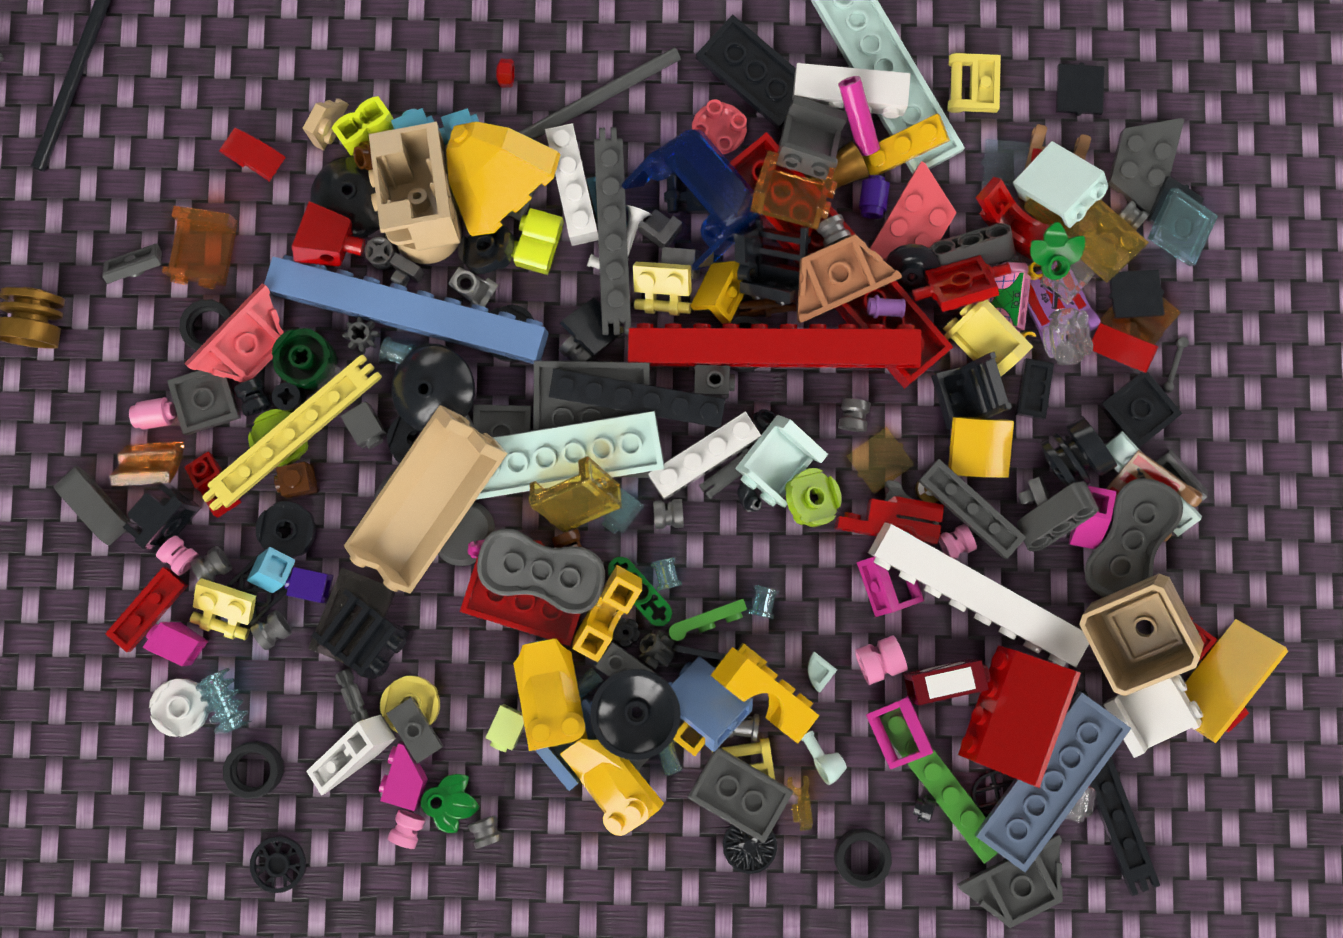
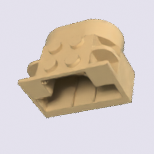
M431 122L369 134L373 170H369L368 173L371 186L375 187L376 192L371 194L374 210L378 211L381 233L385 232L387 239L397 246L405 258L412 262L432 264L446 259L461 243L462 228L458 205L449 185L446 147L438 123Z

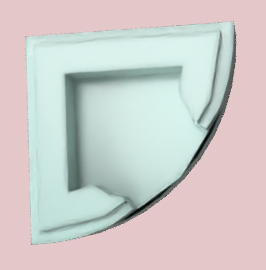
M813 652L808 662V677L812 686L820 693L837 669L816 652Z

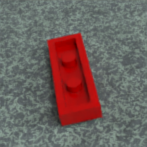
M162 567L105 634L125 652H131L188 585L168 567Z

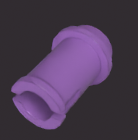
M875 295L874 298L868 299L867 314L873 315V318L876 319L878 316L903 318L906 307L905 299H885Z

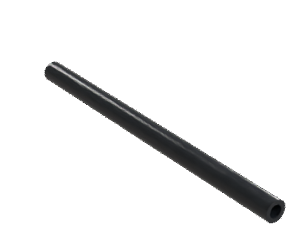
M111 0L94 1L32 161L31 167L36 170L46 171Z

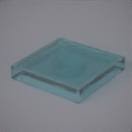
M1172 188L1166 197L1148 239L1188 266L1196 265L1218 215L1180 189Z

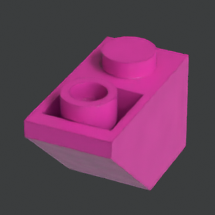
M1088 486L1099 511L1093 517L1071 530L1069 545L1095 550L1102 543L1111 522L1117 491Z
M160 622L155 624L147 633L146 638L148 640L143 648L180 666H189L194 663L208 641L181 622Z
M402 741L398 743L397 747L393 746L389 754L388 763L392 765L389 774L384 775L381 780L379 792L383 794L380 801L415 811L420 807V800L428 778L421 764L416 763Z

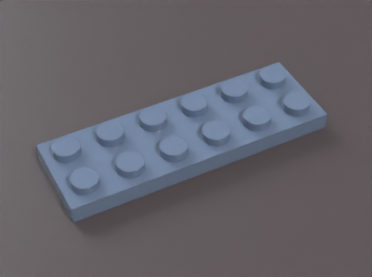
M1079 691L1069 705L1040 788L1014 779L978 828L975 836L1026 872L1129 733L1131 727Z

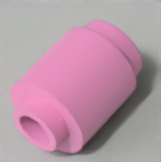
M166 397L140 401L130 407L129 418L134 428H141L142 430L169 426L173 423V419L176 418V409L174 404L169 402Z

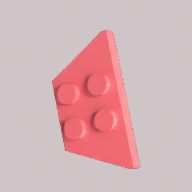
M923 161L917 166L870 246V249L879 254L883 260L887 258L891 251L899 246L917 244L930 248L934 243L941 240L957 213Z
M261 284L184 364L192 370L197 369L215 376L231 378L238 382L253 379L272 360L273 345L280 335L284 333L279 325L277 311L274 309L270 299L269 288Z

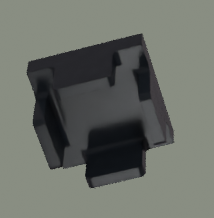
M163 482L158 487L171 499L165 497L159 502L151 494L145 493L128 512V516L137 524L126 523L123 526L127 532L136 538L134 541L143 549L158 551L168 539L175 535L177 536L202 508L193 500L186 498L174 486Z

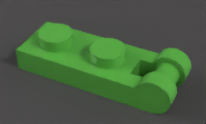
M744 599L675 623L670 627L669 635L673 640L680 641L684 639L686 632L698 628L699 633L715 628L714 622L725 618L726 622L729 623L743 618L741 612L747 610Z

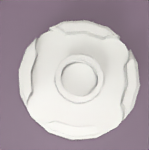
M177 678L164 682L154 691L150 699V717L155 727L168 736L183 737L194 733L204 725L209 715L210 702L207 692L199 683L190 679Z

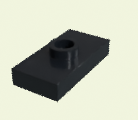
M1029 358L1024 359L1015 415L1042 420L1046 419L1054 363Z

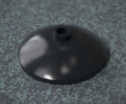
M344 156L324 166L313 182L311 202L348 217L352 221V236L362 238L380 229L378 211L374 210L371 194L376 193L375 187L371 186L368 170L360 169L355 163L354 156ZM346 188H353L351 194H344Z
M439 346L422 347L409 353L396 368L392 380V399L401 418L411 427L422 431L439 405L463 417L467 416L475 396L474 378L467 363L454 351ZM424 384H427L429 387L426 394L422 391Z
M627 669L610 676L595 693L590 711L592 728L599 742L612 754L629 760L651 758L666 749L678 731L681 717L680 704L670 684L656 673L644 669ZM633 707H640L643 714L640 717L634 716L632 713Z

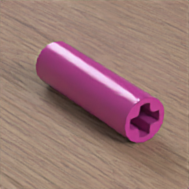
M852 76L843 79L838 83L855 145L862 156L871 155L877 152L880 146L861 77Z

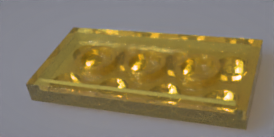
M1031 198L1024 205V208L1039 222L1047 225L1059 222L1065 229L1068 238L1080 235L1085 236V248L1080 259L1106 283L1149 243L1101 199L1096 201L1087 210L1083 219L1076 222L1071 228L1064 225L1063 219L1059 215Z

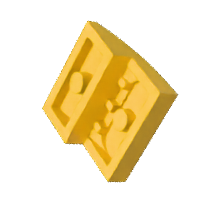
M953 417L948 467L958 476L1009 478L1014 421L1008 419Z

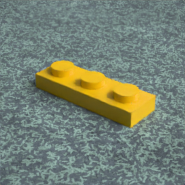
M935 114L880 141V149L877 152L862 157L869 174L880 175L949 142L950 138L940 114Z

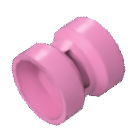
M965 523L956 527L955 531L951 533L944 532L939 536L938 542L943 553L953 559L959 558L960 553H970L977 549L975 539Z
M175 535L159 548L156 557L163 563L170 564L171 570L180 576L191 568L190 562L199 557V554L191 548H186L184 541Z
M398 810L395 817L397 825L390 830L387 839L398 846L415 849L418 842L417 831L423 828L426 819L413 812Z

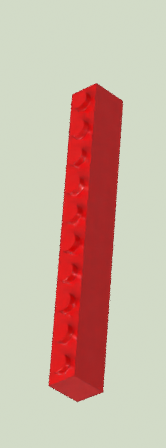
M639 323L636 324V328H629L628 362L650 363V366L665 367L717 365L730 367L920 368L922 329H915V325L900 324L897 325V329H885L883 324H870L868 329H856L854 324H840L838 329H826L825 324H810L809 329H797L796 324H781L780 329H768L767 324H751V328H739V324H722V328H711L710 324L699 323L694 324L693 328H682V324L668 323L665 324V328H654L653 324Z

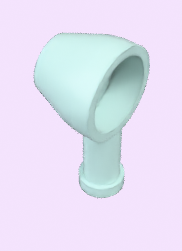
M813 730L806 733L801 740L804 741L813 756L819 775L827 785H831L847 769L845 761L839 753L824 754L814 737Z

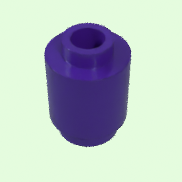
M870 175L868 179L862 181L859 201L862 217L869 219L883 218V213L887 211L890 183L885 181V177Z

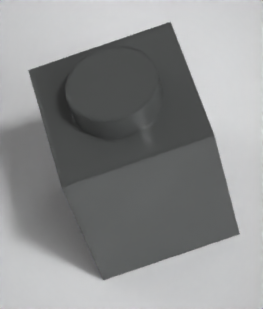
M366 401L341 415L356 444L363 449L366 447L371 449L383 442L382 437L388 434L374 409Z

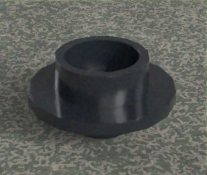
M917 244L899 246L891 251L885 259L889 266L901 273L902 278L896 281L905 292H912V290L928 286L925 271L940 267L938 256L932 249Z

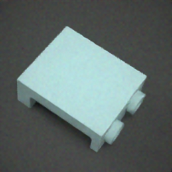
M1053 141L1047 145L1013 182L1019 198L1027 203L1030 199L1035 200L1059 215L1063 219L1064 225L1068 228L1082 220L1087 210L1096 201L1100 200L1108 189L1104 171Z
M777 415L735 469L743 475L740 480L753 490L757 487L762 492L760 497L772 507L778 504L785 508L787 501L783 498L786 495V483L797 473L806 470L813 460L822 463L828 454L793 421Z

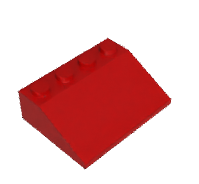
M998 645L989 668L991 682L987 683L989 690L981 691L966 734L962 739L958 755L1040 788L1081 673Z

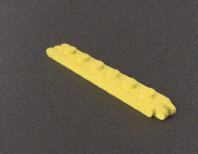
M360 355L210 481L207 485L210 490L202 496L204 501L208 502L215 496L217 497L209 506L213 511L222 505L226 508L231 506L382 378L380 373L376 372L368 378L367 375L374 370V366L369 363L360 369L359 367L367 361L364 355Z

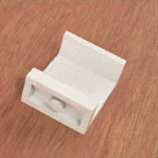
M1180 675L1127 696L1119 694L1107 700L1104 704L1108 712L1131 727L1124 741L1134 758L1144 754L1149 747L1190 728L1195 730L1200 727L1202 723L1200 718L1203 717L1202 711L1195 701L1190 702L1184 692L1187 690V686Z

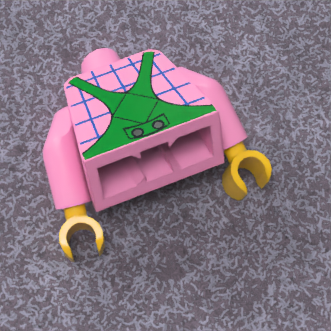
M1008 262L1011 274L995 278L999 296L987 299L1019 333L1020 330H1025L1030 281L1037 280L1043 276V274H1036L1033 271V266H1041L1035 262L1030 265L1021 262ZM1024 331L1020 333L1024 338L1027 335L1036 337V334L1033 332Z

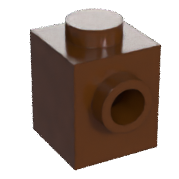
M304 461L276 467L277 475L274 476V484L277 492H281V496L291 499L318 493L312 464Z

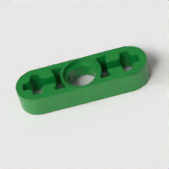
M625 557L614 558L608 566L609 576L613 572L616 563L620 565L628 564L629 567L626 570L633 574L636 573L642 578V583L649 590L648 596L643 600H636L634 605L651 624L655 626L667 624L672 617L670 605L629 559ZM653 594L658 598V600L653 601L658 608L664 606L667 609L664 613L666 619L663 621L659 618L656 620L652 619L651 616L654 612L649 606L646 610L641 607V605L647 603L652 598Z

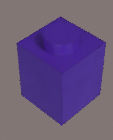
M293 567L285 583V589H288L286 596L318 603H327L334 575Z

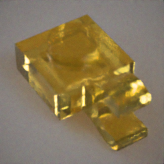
M803 776V786L796 788L792 783V777H788L787 787L794 791L792 795L797 799L796 804H792L793 822H799L800 831L811 830L813 820L810 795L808 793L809 778Z

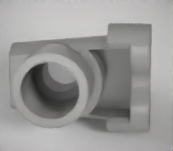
M458 267L448 285L471 302L470 307L472 304L485 307L499 285L489 278L484 280L461 267ZM465 278L471 281V287L468 289H463L460 285L461 281Z

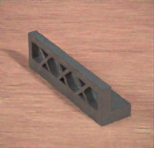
M940 459L933 462L927 468V472L918 480L923 487L1003 559H1008L1026 538Z

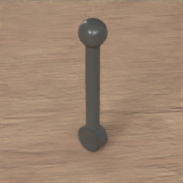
M1180 337L1176 341L1177 352L1168 380L1163 384V390L1167 393L1174 390L1173 381L1183 349L1189 344V340L1186 337Z

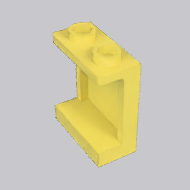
M988 300L978 302L976 305L974 303L968 304L959 312L962 316L960 320L955 317L943 328L947 332L944 335L947 340L949 338L953 339L973 361L988 353L995 352V360L1000 376H1003L1033 348Z

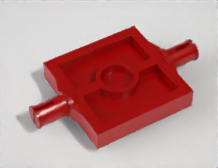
M981 255L925 271L928 286L912 290V295L915 302L932 297L938 302L942 312L954 310L964 305L999 296L995 278L1011 274V268L1008 262L991 267L984 262Z

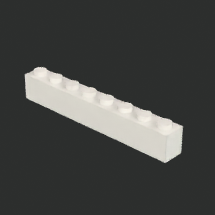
M883 524L868 552L876 557L873 561L875 564L888 571L891 566L900 570L899 577L912 584H915L916 580L926 585L924 591L937 598H940L941 594L951 599L949 605L962 612H965L966 608L976 613L974 616L976 620L987 626H990L991 622L999 625L1001 628L998 632L1015 640L1016 636H1019L1026 640L1023 646L1038 654L1041 649L1050 654L1048 659L1064 667L1068 663L1077 667L1089 645L1081 629L892 524Z

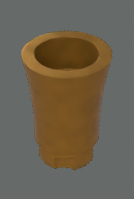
M852 141L837 151L836 158L838 159V164L830 181L804 174L820 194L824 192L827 194L843 185L869 176L864 159Z

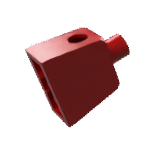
M308 202L292 244L293 258L295 262L339 267L343 263L346 252L362 256L365 248V239L352 236V221L348 217L313 202Z

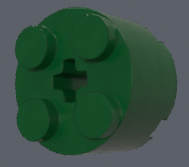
M308 328L292 329L284 332L276 340L272 348L275 372L284 381L303 390L314 391L325 385L333 377L338 364V358L332 345L320 334ZM304 355L308 358L305 363L301 360Z

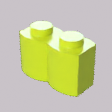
M376 96L362 102L355 112L340 117L332 126V130L348 153L354 156L353 152L356 146H359L361 142L370 141L369 134L394 130L391 122L393 117L381 99Z
M532 208L529 209L527 215H522L519 225V231H522V235L519 241H514V249L511 257L514 258L515 266L548 275L562 233L563 217Z

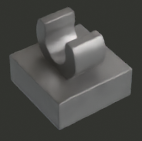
M397 253L394 254L390 261L391 265L396 269L391 277V281L395 284L406 287L410 278L419 283L425 274L420 266Z
M1042 476L1028 481L1030 490L1018 493L1021 504L1035 500L1037 506H1040L1050 499Z

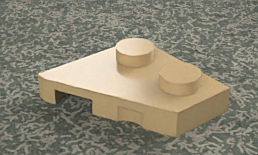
M337 98L335 102L328 100L324 103L319 102L315 104L303 126V130L314 146L325 150L328 144L333 143L336 134L332 130V126L344 115L349 105L347 102Z

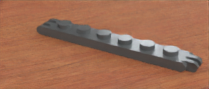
M605 127L599 128V139H594L602 335H608V324H613L614 335H620L619 323H624L625 335H628L629 328H631L623 139L617 138L616 127H610L611 138L606 139Z

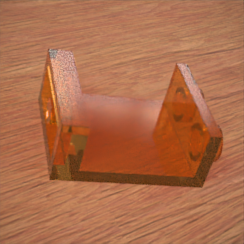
M768 151L754 190L750 211L818 230L821 218L827 219L832 202L827 201V198L833 199L838 182L833 181L835 168H829L825 183L777 171L779 153Z

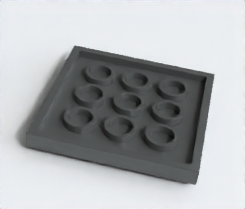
M534 361L533 431L636 414L634 412L549 398L554 368L649 385L650 363ZM648 472L617 477L648 478Z

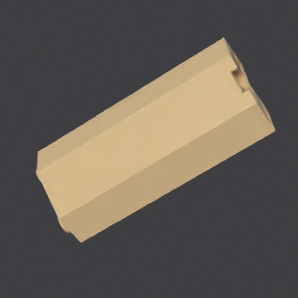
M439 405L344 545L351 556L350 560L355 565L361 568L368 566L376 569L384 579L383 584L395 592L401 590L411 594L508 454L493 437L487 433H479L475 428L469 426L471 422L468 419Z

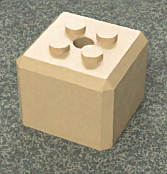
M1162 574L1154 575L1092 602L1082 615L1079 624L1113 691L1123 696L1196 668L1204 646L1170 577ZM1141 620H1148L1153 624L1154 631L1151 634L1144 635L1138 631L1137 623Z

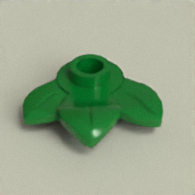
M1054 222L1046 229L1043 241H1031V258L1035 263L1041 265V271L1046 278L1059 280L1068 274L1070 265L1079 261L1083 255L1085 236L1080 235L1068 238L1063 226L1059 222ZM1056 260L1057 267L1052 270V263Z
M448 775L441 780L438 787L427 789L421 797L420 805L422 810L428 816L433 817L436 827L443 832L457 833L459 828L458 819L471 817L479 810L476 800L469 794L464 793L469 780L467 775ZM434 797H439L441 804L436 808L431 807V800Z

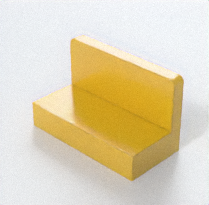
M728 261L711 264L690 307L694 311L709 309L722 324L731 323L744 296L743 293H740V282L742 280H738L737 277L739 263Z

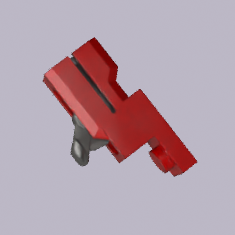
M887 480L884 485L888 488L889 492L886 494L885 500H868L865 521L861 520L862 515L844 512V517H837L834 529L875 537H877L883 524L889 523L926 544L936 545L939 541L941 530L939 522H942L944 505L912 499L906 495L898 481Z

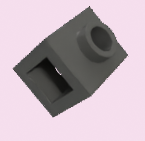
M695 365L694 393L728 399L729 391L735 390V374H730V366ZM717 380L719 383L712 384L710 381Z

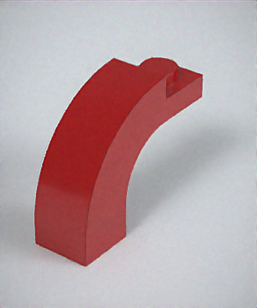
M993 177L976 196L982 208L979 214L988 226L999 223L1010 225L1015 250L1032 260L1030 255L1031 241H1043V235L1050 225L1037 221L1023 211L1014 201L1002 179Z

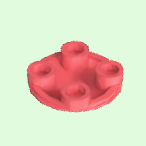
M714 99L709 101L706 106L702 107L695 114L692 122V135L697 145L704 151L715 155L727 154L736 150L743 143L747 133V118L735 106Z

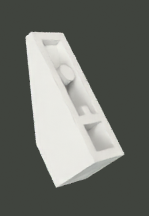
M381 715L359 721L306 772L320 794L324 795L378 756L396 738Z

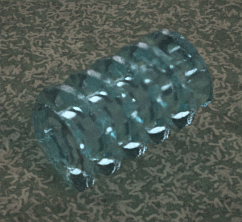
M229 668L207 676L195 687L196 691H206L200 697L201 702L211 701L205 708V712H215L209 719L210 723H220L214 729L215 734H226L252 722L242 721V718L248 713L247 710H237L244 702L243 699L233 700L232 698L239 690L228 689V686L235 681L234 678L224 679L223 677L230 670Z

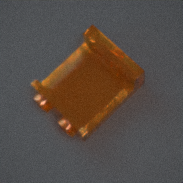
M173 206L172 217L177 220L169 267L163 266L162 273L170 277L171 282L188 285V281L198 282V286L215 289L216 285L226 286L238 221L227 213Z

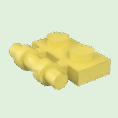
M637 261L634 263V292L645 293V299H635V310H644L648 314H655L656 311L669 312V315L679 316L680 313H691V303L681 302V296H689L692 292L691 265ZM657 294L670 295V301L657 300Z
M201 578L196 583L193 607L204 612L203 614L193 612L190 617V623L199 625V628L205 631L212 629L224 633V636L230 639H235L236 637L246 640L250 630L240 627V623L248 625L253 619L256 596ZM215 616L227 618L228 622L216 619Z

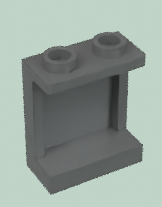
M794 95L786 114L775 164L815 178L830 181L838 164L836 155L841 131L847 121L846 111Z

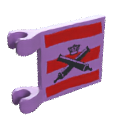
M1057 263L1052 264V270L1057 267ZM1071 269L1066 276L1059 280H1051L1043 275L1037 280L1030 281L1027 310L1039 331L1042 343L1046 349L1054 348L1059 343V337L1051 327L1078 314H1080L1086 331H1092L1100 324L1098 315L1090 307ZM1041 270L1035 272L1036 274H1043Z

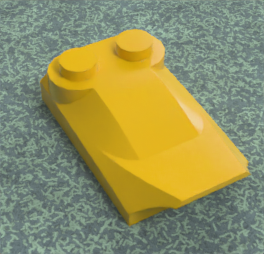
M557 638L522 645L520 654L513 664L529 751L573 743L581 738L588 739L571 651L563 647Z
M581 738L560 753L605 813L603 823L612 834L618 836L627 834L646 822L663 806L664 802L629 759L612 754L598 739L588 740Z

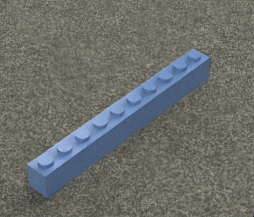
M284 255L283 259L272 257L264 283L269 288V294L272 296L356 318L361 317L367 321L372 320L375 323L531 364L542 359L549 333L545 327H542L543 323L537 320L526 319V322L515 320L516 316L507 312L500 311L496 315L488 313L489 309L480 305L472 304L471 308L461 306V302L453 298L445 297L444 301L434 299V295L426 291L418 290L417 294L407 291L406 287L399 284L391 283L390 287L381 285V281L372 277L364 276L362 280L354 278L353 273L337 269L335 273L327 271V267L324 265L310 264L308 266L300 264V262H295L294 258L288 255Z

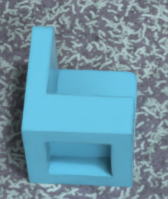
M269 547L257 557L246 581L270 593H274L285 585L295 559Z

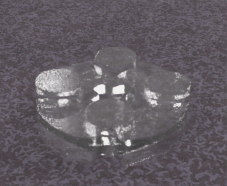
M1060 308L1053 311L1049 318H1052L1050 325L1044 327L1043 331L1045 351L1050 358H1055L1059 365L1078 364L1085 355H1090L1093 351L1088 314L1084 310L1079 311L1075 308Z

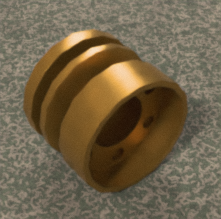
M1 288L0 297L7 301L0 302V310L10 313L11 317H0V341L35 348H58L61 328L48 323V320L63 318V313L55 309L64 308L65 299L36 288Z

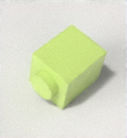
M505 704L500 705L486 735V739L491 741L490 746L506 752L507 748L513 750L516 747L525 728L522 712Z

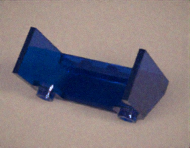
M689 129L649 154L621 185L624 189L641 187L651 178L660 181L667 179L673 172L676 173L710 213L703 221L700 230L703 240L710 248L691 266L696 271L715 263L734 244V234L749 226L751 227L755 223V219L761 217L764 207L760 197L705 133L699 129Z

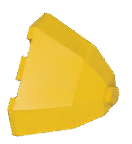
M481 122L454 126L446 148L448 180L469 234L477 236L495 233L502 226L501 220L512 210L515 213L518 212L532 199L529 194L540 184L546 186L554 178L561 154L508 127Z

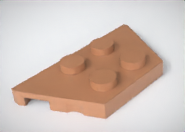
M852 235L800 259L798 323L807 321L900 279L902 275L882 260L883 258L879 254L868 248L866 243L856 235Z

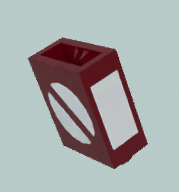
M966 659L902 673L907 696L916 705L989 690L987 683L991 682L987 665H983L982 660Z

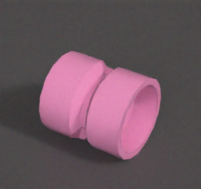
M894 635L879 640L876 647L869 644L855 649L857 661L868 685L884 680L887 673L894 676L908 670L904 654Z

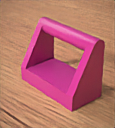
M876 557L857 562L875 617L893 613L925 601L918 580H916L915 584L906 581L912 599L899 603L889 572L873 562Z
M909 696L866 714L890 769L933 753V748ZM900 707L919 750L898 759L879 716Z

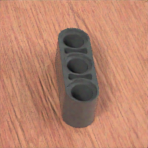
M1005 223L994 224L944 239L930 247L938 256L940 267L981 255L986 264L993 265L1011 259L1015 255L1011 226Z
M74 466L53 485L62 499L97 538L106 545L110 546L126 532L123 526L126 523H131L130 520L91 476L79 466Z
M1076 482L1067 486L1018 520L1017 528L1026 536L1024 543L1027 550L1032 552L1039 551L1093 517L1099 511V508L1088 485L1085 482Z

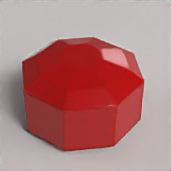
M501 58L496 68V79L500 87L511 88L514 84L515 64L512 59Z

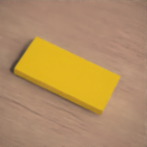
M1235 619L1185 682L1187 690L1184 691L1190 702L1195 701L1203 714V717L1200 718L1202 723L1195 730L1214 743H1217L1288 653L1287 648Z

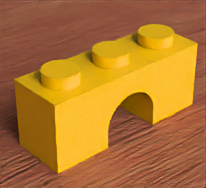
M616 565L603 587L597 604L589 610L573 638V650L599 662L613 639V632L623 613H629L642 591V578Z

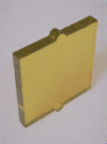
M887 427L846 456L857 470V477L865 481L873 494L882 489L887 480H894L915 465L903 450V444L897 442Z

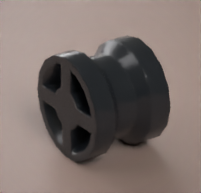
M282 382L273 389L272 401L278 409L292 413L306 401V394L303 389H299L288 382Z

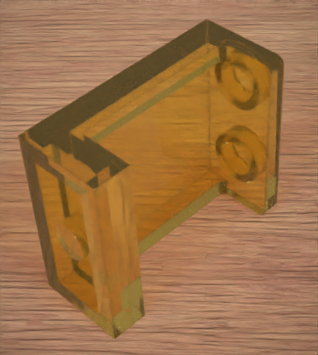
M589 456L578 460L579 475L547 489H544L536 481L530 483V506L563 533L622 508L620 484Z

